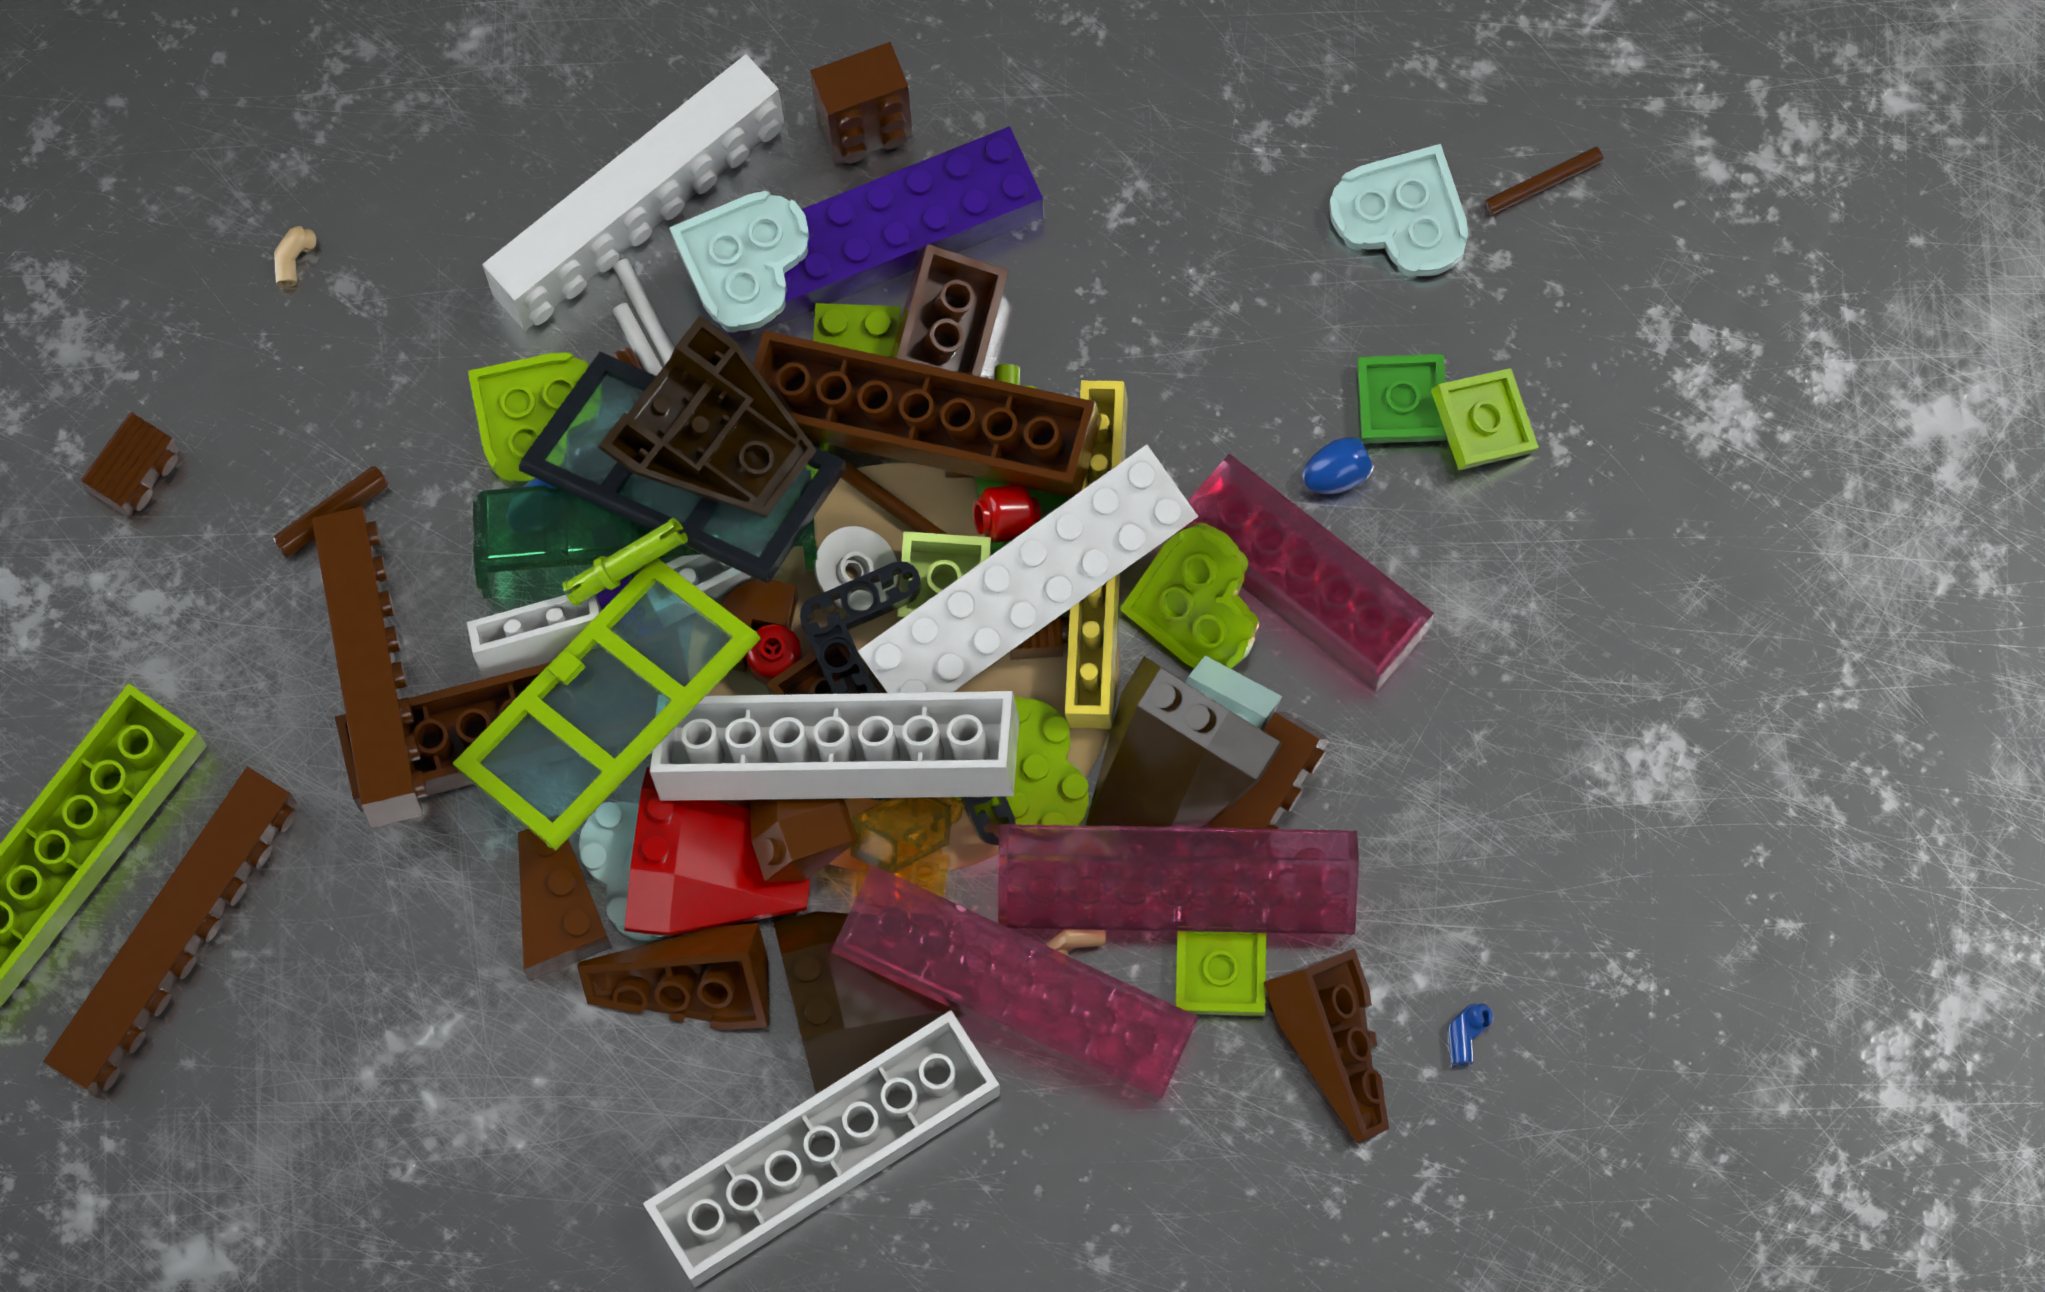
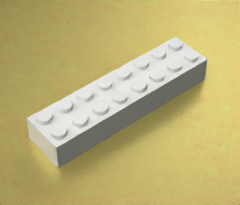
M745 54L484 262L482 266L492 295L524 331L533 324L537 326L545 322L553 314L555 306L565 298L572 299L579 295L586 287L587 281L599 271L604 273L610 270L618 262L621 253L631 245L635 247L645 242L656 225L664 219L671 220L683 210L686 201L696 193L703 194L716 183L717 176L729 167H738L747 159L752 148L761 141H770L780 132L784 123L780 92L777 86Z
M1146 444L862 647L858 652L887 693L954 692L1199 516Z
M1013 691L705 696L653 750L650 774L660 801L1014 796L1019 716ZM660 697L658 714L670 702L666 697Z
M950 1010L643 1204L692 1285L696 1288L1000 1096V1085L952 1010Z

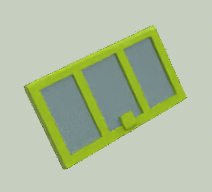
M657 558L647 564L452 764L463 776L545 842L549 848L556 851L761 638L755 630L751 629Z

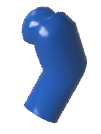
M1483 1003L1470 1004L1450 1022L1448 1032L1452 1066H1466L1474 1063L1472 1040L1486 1027L1491 1025L1494 1017L1493 1011L1488 1005Z

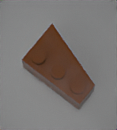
M1274 712L1263 730L1282 742L1283 745L1260 782L1208 826L1249 853H1256L1260 847L1267 850L1280 829V827L1275 825L1284 810L1290 812L1303 791V789L1299 788L1308 773L1313 774L1326 753L1324 748L1330 741L1328 737L1287 712Z
M558 817L550 819V821L553 823ZM529 829L518 832L523 970L529 981H532L611 949L612 946L569 838L555 851L549 848L545 842Z

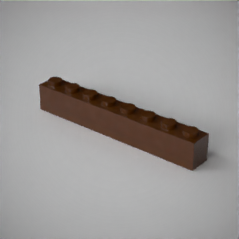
M363 506L313 517L312 522L361 806L370 828L423 816L420 798L427 797L428 794L423 773L421 770L415 772L413 762L421 760L416 735L408 734L407 725L414 723V717L409 698H402L400 690L401 688L408 687L402 661L395 662L394 657L395 652L401 651V645L396 627H389L387 617L395 616L390 592L389 590L383 591L381 582L388 581V574L383 556L376 557L375 547L382 546L377 522H368Z
M248 766L245 768L43 1062L50 1069L97 1098L101 1090L107 1091L114 1084L120 1072L119 1064L127 1052L132 1054L140 1046L145 1037L143 1029L153 1015L159 1016L164 1011L171 998L169 991L178 978L184 979L195 965L196 956L194 955L204 941L209 942L216 935L222 923V920L219 918L228 905H235L243 896L247 887L245 880L254 867L259 869L267 861L272 851L270 844L278 832H285L293 823L297 814L295 808L298 803L290 792Z

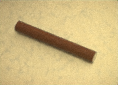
M1597 146L1484 200L1486 210L1490 215H1494L1604 161L1603 155Z
M845 461L846 471L841 479L915 532L947 534Z

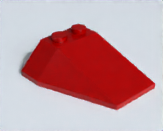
M650 767L646 768L640 793L630 865L624 931L672 936L807 910L810 878L806 881H764L751 842L749 800L660 801L650 774Z

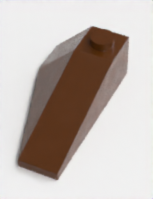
M843 798L749 800L751 842L765 882L806 881L858 842Z
M759 923L713 927L580 961L577 965L587 1004L638 1014L644 1010L670 1014L669 1020L684 1022L685 1017L710 1022V1028L720 1030L768 1027L769 1024L768 957Z
M1352 949L1264 981L1268 1000L1278 1025L1356 1142L1364 1141L1388 1130L1389 1124L1382 1076L1378 1071L1374 1070L1371 1048L1377 1047L1376 1032L1368 1031L1365 1011L1366 1007L1372 1006L1370 990L1356 950Z

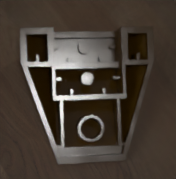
M700 315L675 346L668 362L627 414L623 413L598 446L600 450L633 474L763 518L769 516L817 451L736 341Z
M1144 656L1121 692L1085 827L1151 871L1156 872L1260 782L1283 743Z
M815 911L774 922L782 961L816 1093L823 1091L948 1011L952 1010L955 1017L959 1019L978 1007L956 920Z

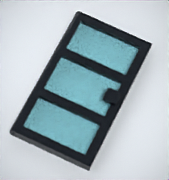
M600 351L524 455L519 464V471L651 531L667 523L671 518H675L683 527V530L678 533H686L688 542L683 544L684 546L758 580L769 583L846 471L845 459L815 447L817 451L767 518L633 474L600 450L598 446L623 413L627 414L656 376Z

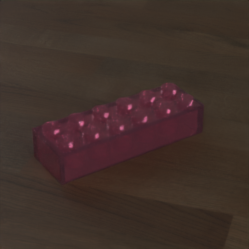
M1230 453L1189 499V504L1199 517L1181 530L1192 527L1197 523H1206L1227 534L1248 560V568L1244 573L1242 588L1374 692L1380 689L1431 628L1434 612Z

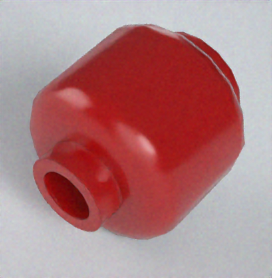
M1018 484L986 488L980 495V499L975 500L973 505V519L976 530L979 534H984L985 537H991L992 543L1014 540L1032 527L1034 523L1039 522L1041 517L1038 499L1031 497L1028 490Z
M770 624L757 629L756 632L761 639L746 654L749 671L756 680L764 685L803 658L800 640L792 630L783 625Z

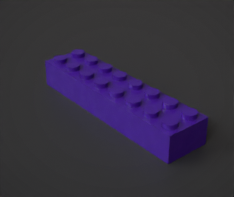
M1006 127L801 209L805 214L809 231L808 253L805 259L784 273L787 287L784 310L760 328L747 331L740 330L734 333L726 330L725 332L733 340L738 341L815 310V303L830 304L913 271L917 259L927 244L957 253L1044 218L1043 197L1011 127Z

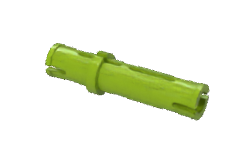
M671 518L667 523L611 556H600L593 561L594 566L563 582L564 592L572 591V593L566 596L574 606H579L582 602L606 588L613 590L620 586L621 579L679 545L687 543L686 533H678L683 530L682 525L677 519Z

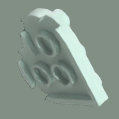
M1441 144L1359 166L1345 173L1340 183L1334 188L1329 204L1331 223L1338 235L1345 240V243L1351 249L1371 250L1384 248L1391 261L1398 266L1399 271L1408 277L1439 275L1453 268L1454 265L1463 259L1468 240L1467 219Z
M769 191L752 193L669 227L671 236L704 308L714 321L721 324L724 330L734 333L740 330L747 331L760 328L784 310L787 291L784 273L805 259L808 253L809 231L806 217L795 201L792 199L788 201L782 196L770 195Z
M623 801L616 803L605 802L588 818L581 830L579 841L581 862L596 882L607 887L605 896L606 912L609 920L616 927L620 935L634 943L645 945L670 939L672 936L624 931L630 865L639 804Z

